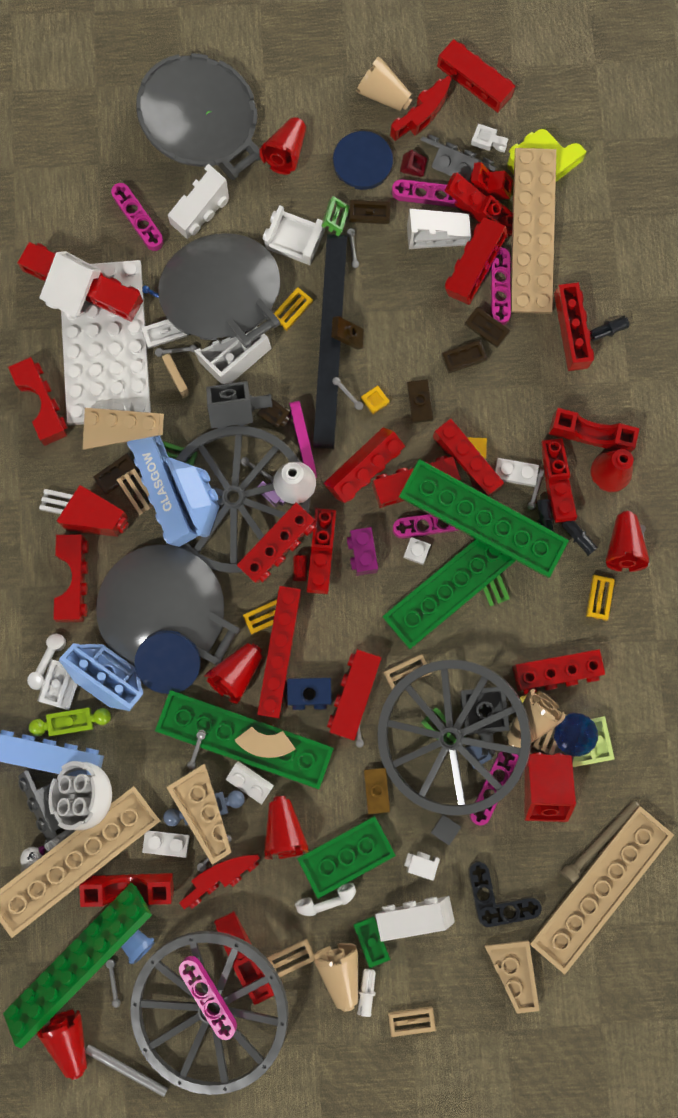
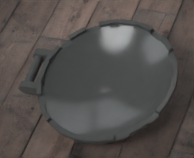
M191 53L189 56H179L178 54L163 59L146 73L137 93V117L147 139L165 156L190 166L206 167L208 164L211 166L218 165L231 180H235L239 173L255 160L259 161L261 159L259 155L260 149L251 140L257 124V109L254 95L244 78L230 65L221 60L218 62L210 59L208 55ZM246 150L249 155L233 167L230 161Z
M230 233L201 237L177 251L168 261L161 274L158 287L161 308L171 324L187 335H195L204 340H217V338L228 336L230 338L236 337L247 348L259 336L272 327L276 328L280 325V321L272 312V306L280 292L279 269L271 253L263 245L251 238ZM265 320H267L265 323H263L262 325H260L259 327H257L255 330H253L252 332H250L249 334L246 335V333H248V332L251 331L253 328H255L256 326H258L259 324H261L262 322H264Z
M151 545L127 554L110 569L98 593L96 614L100 633L109 649L134 667L137 649L149 635L155 632L166 630L179 632L196 645L200 658L203 657L217 665L222 662L221 659L235 634L238 635L241 630L224 620L223 592L212 569L192 552L176 546ZM225 627L228 631L213 656L209 652L221 630Z

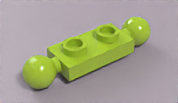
M90 707L46 715L47 722L41 719L32 720L28 728L33 736H41L48 730L49 737L93 730V722L99 725L109 723L111 713L106 708H99L92 714Z

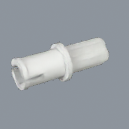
M366 968L363 970L361 989L358 990L360 998L357 1014L364 1017L371 1016L373 996L376 995V992H374L376 972L373 969Z

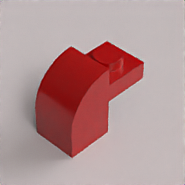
M482 162L474 163L473 171L471 172V182L474 184V187L485 196L492 195L496 200L510 199L513 179L505 170L490 172Z

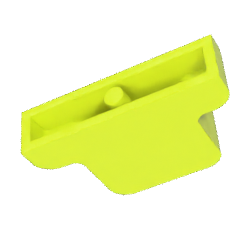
M540 129L535 133H529L521 144L517 143L511 147L507 167L514 175L515 148L556 149L557 182L583 162L587 151L577 143L563 148L547 130Z

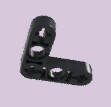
M475 861L469 866L468 875L478 921L483 926L494 927L534 919L540 915L542 906L533 897L496 903L489 869L486 864ZM479 865L481 869H484V872L481 873L482 881L487 879V884L480 883L475 886L474 882H479L478 876L473 874V871ZM480 888L488 889L489 897L486 900L478 899L477 892ZM528 902H531L533 905H536V908L533 909L532 914L528 910L521 911L523 916H520V910L517 906L518 903H521V908L528 907ZM506 906L514 907L515 915L512 918L504 916L503 910ZM495 908H499L501 921H498L497 916L491 917L488 923L485 919H482L486 910L490 914L497 913Z

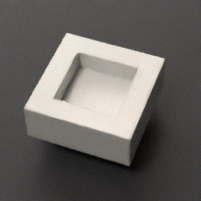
M411 537L403 558L423 565L431 544Z

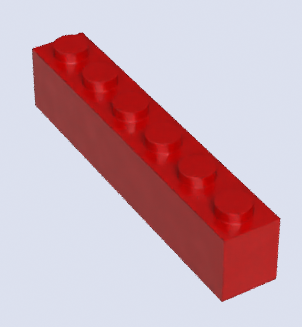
M29 242L17 263L23 272L46 281L56 252L48 251V248L40 243L33 244ZM100 273L99 278L93 279L85 301L130 322L133 321L143 302L138 289L132 286H123L119 280L113 277L108 279L102 273Z
M279 586L257 715L280 719L301 589Z

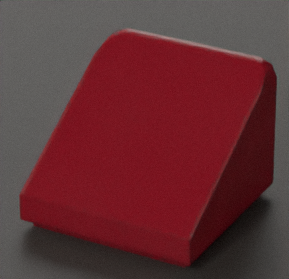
M413 150L408 151L403 155L400 172L423 177L427 158Z

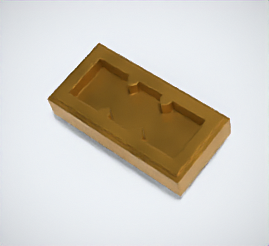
M386 768L364 770L368 814L390 812Z

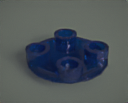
M570 713L556 726L554 739L557 746L564 753L581 757L590 753L595 748L598 741V730L595 723L588 716L581 713Z

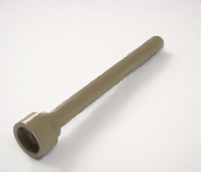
M633 801L574 864L566 865L560 871L570 883L574 884L579 879L580 870L621 828L637 807L640 806L639 803Z

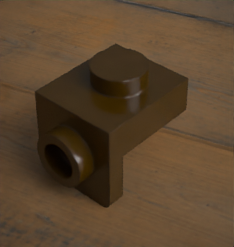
M271 398L272 407L261 408L257 415L276 429L279 425L284 427L291 418L288 416L291 410L285 409Z

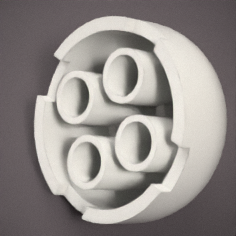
M80 761L68 762L61 767L62 771L57 779L53 778L48 799L49 810L51 814L55 815L59 822V827L66 830H87L99 824L108 813L112 801L111 783L106 773L95 764ZM76 770H87L91 774L68 776L69 773Z

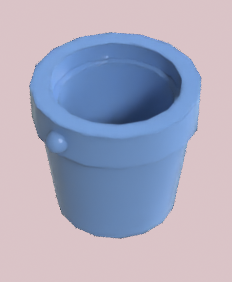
M138 929L121 946L129 957L130 964L137 963L155 944L154 938H148Z

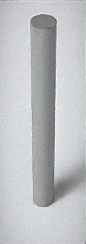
M89 1044L85 1050L87 1055L157 1094L165 1096L168 1090L167 1087Z

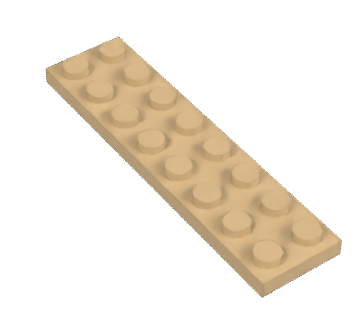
M515 148L511 313H552L556 149Z
M134 786L111 803L108 813L99 824L87 830H76L0 889V923L11 938L15 937L160 822L159 818Z
M638 806L529 942L530 945L565 975L673 838L674 834L641 806Z

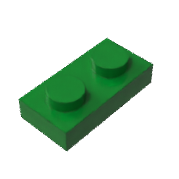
M372 916L354 923L353 925L369 968L389 961L390 957L384 941L381 942L375 917Z

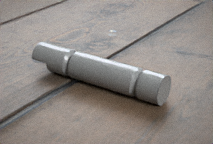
M76 830L63 831L44 844L45 849L49 852Z

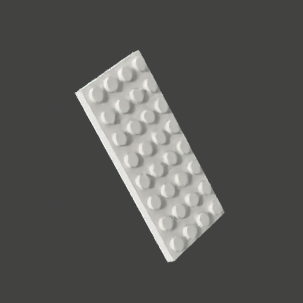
M140 260L91 264L100 269L104 277L108 279L113 277L119 280L121 285L126 287L132 286L140 291L143 302L132 322L87 301L84 302L81 309L84 311L83 316L69 318L61 310L66 413L69 426L84 424L85 408L151 413L147 345L141 328L145 327V311L142 291V265Z

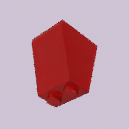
M79 485L56 520L66 531L118 537L120 533L123 534L129 526V518L123 510Z
M540 752L530 754L525 768V821L568 822L576 806L572 755H565L563 753L546 755Z

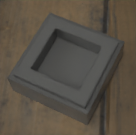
M442 814L430 833L447 845H450L461 827Z

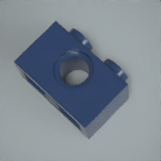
M331 678L287 679L288 706H292V710H305V706H314V710L327 709V705H331ZM308 688L313 689L316 693L315 698L312 700H306L303 697V692Z

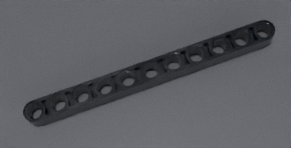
M327 234L313 448L334 449L338 385H334L332 380L334 377H339L341 342L332 338L331 334L333 317L339 316L342 318L347 235H339L338 237L335 234Z

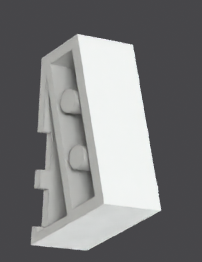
M209 164L204 168L207 172L200 181L196 179L192 185L195 187L187 197L183 195L168 214L170 224L186 239L191 235H196L205 222L210 221L219 208H223L229 200L226 179Z
M410 209L407 222L409 249L465 246L471 239L469 214Z
M256 326L255 328H253L251 331H249L248 333H246V335L249 334L250 332H252L253 330H255V329L257 328V326ZM262 334L252 341V345L247 348L236 337H229L220 342L218 340L212 342L213 345L202 350L200 348L196 349L194 352L198 361L223 385L235 381L272 348L268 337Z
M449 896L441 898L430 897L418 903L416 901L402 903L403 906L395 907L394 904L381 907L382 911L375 914L381 942L445 931L455 923Z

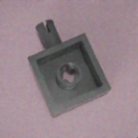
M248 381L206 387L211 428L223 429L231 425L244 426L248 423H253L252 412H254V409L272 407L271 394L252 397L249 394Z
M498 687L483 688L463 723V729L507 709L506 695ZM474 689L459 691L461 711L464 709ZM482 704H485V708H489L490 710L486 713V717H483V714L479 713V709L482 708ZM508 716L469 734H478L481 740L494 743L493 734L495 732L510 731ZM481 748V754L488 755V749ZM489 749V754H496L495 750Z

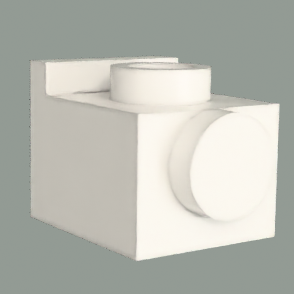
M418 851L417 855L407 854L404 866L407 867L406 871L408 873L434 880L440 859L434 856L433 860H429L430 855Z

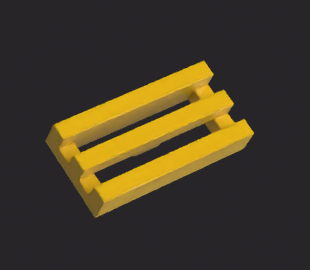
M297 287L274 312L280 321V326L288 331L313 303V299ZM300 294L301 297L295 302V304L284 314L282 318H279L281 313ZM306 299L307 301L297 310V312L287 321V323H285V321L290 317V315Z
M599 575L592 576L586 617H593L604 621L608 620L615 579ZM599 580V581H600V585H599V591H598L596 609H595V613H593L592 611H593V605H594V599H595L597 581ZM605 582H609L604 612L600 614Z
M277 600L243 615L251 635L273 625V620L254 629L252 625L274 616L275 610L252 621L249 620V617L275 606Z

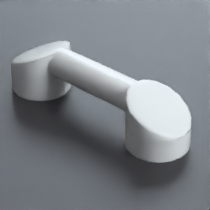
M56 633L47 638L46 645L48 647L36 671L28 676L27 682L30 688L41 690L45 679L44 673L55 651H61L66 645L64 636Z
M346 883L337 889L339 896L317 904H313L312 898L309 897L300 899L295 903L297 912L305 916H314L319 912L339 905H345L355 896V886L353 883Z

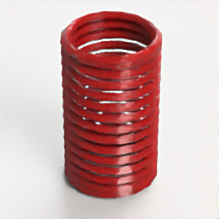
M305 555L293 556L294 581L307 580V556Z

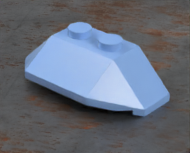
M170 457L166 458V463L169 466L197 535L208 537L219 510L218 495L209 484L210 477L208 473L199 467Z
M73 643L59 658L60 663L76 684L111 708L130 711L143 696L141 681L135 667L105 645H79Z

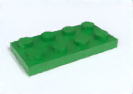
M373 816L297 859L319 899L396 855L378 820Z

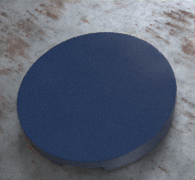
M368 131L350 133L339 141L334 150L333 167L336 175L341 181L355 187V189L368 190L381 185L392 170L393 155L391 148L381 136Z
M166 630L149 635L140 644L135 655L134 664L136 673L145 686L155 692L169 694L170 690L178 693L193 684L198 676L201 660L199 651L194 643L179 632Z

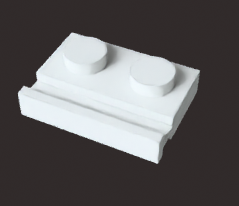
M51 659L37 701L69 710L77 684L59 661Z

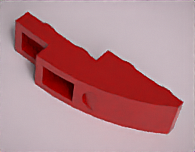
M450 76L439 79L429 90H423L418 95L417 106L411 108L404 117L394 120L390 131V136L394 141L410 130L415 136L418 135L433 121L447 98L451 83Z
M458 172L453 173L444 191L456 200L454 205L480 223L483 217L505 225L508 236H511L513 213L492 195L485 196Z
M563 438L543 440L541 445L548 499H551L550 504L555 523L575 521L577 514L569 481L570 471Z
M315 508L314 519L317 522L314 524L316 528L313 530L307 593L328 594L336 510Z
M246 854L213 865L191 880L196 889L181 900L179 904L184 910L188 906L193 909L202 901L200 896L206 891L210 895L219 887L218 881L224 887L229 884L232 887L243 879L240 875L244 871L248 870L250 873L260 864L257 860L261 856L259 854Z
M235 911L214 921L218 932L236 936L251 944ZM223 945L229 957L232 948ZM238 951L233 968L243 987L265 976L251 959ZM270 983L248 993L254 1006L274 996Z

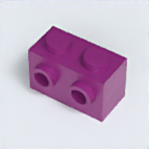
M372 528L350 530V537H347L348 550L352 549L353 557L350 558L351 569L356 571V576L377 573L378 564Z

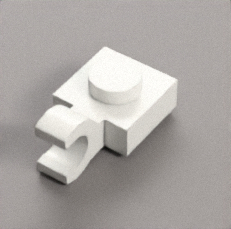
M478 124L471 145L488 151L493 146L496 150L505 153L508 139L497 136L496 129Z

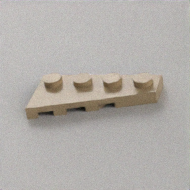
M85 408L83 450L163 435L164 414Z
M203 764L166 788L213 865L232 853L206 764Z

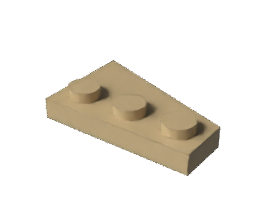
M529 940L485 945L516 1013L540 1011Z

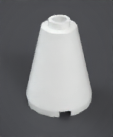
M289 462L277 470L273 485L276 494L283 501L291 504L297 502L299 504L305 502L314 493L316 478L311 468L306 464Z

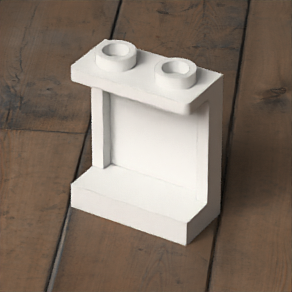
M279 205L278 210L272 213L270 228H266L263 235L265 248L311 265L325 232V228L321 226L323 221L317 219L316 223L285 212L284 207Z
M66 251L56 252L39 299L45 301L48 307L64 311L63 314L69 318L83 316L84 311L81 309L93 279L99 278L101 270Z

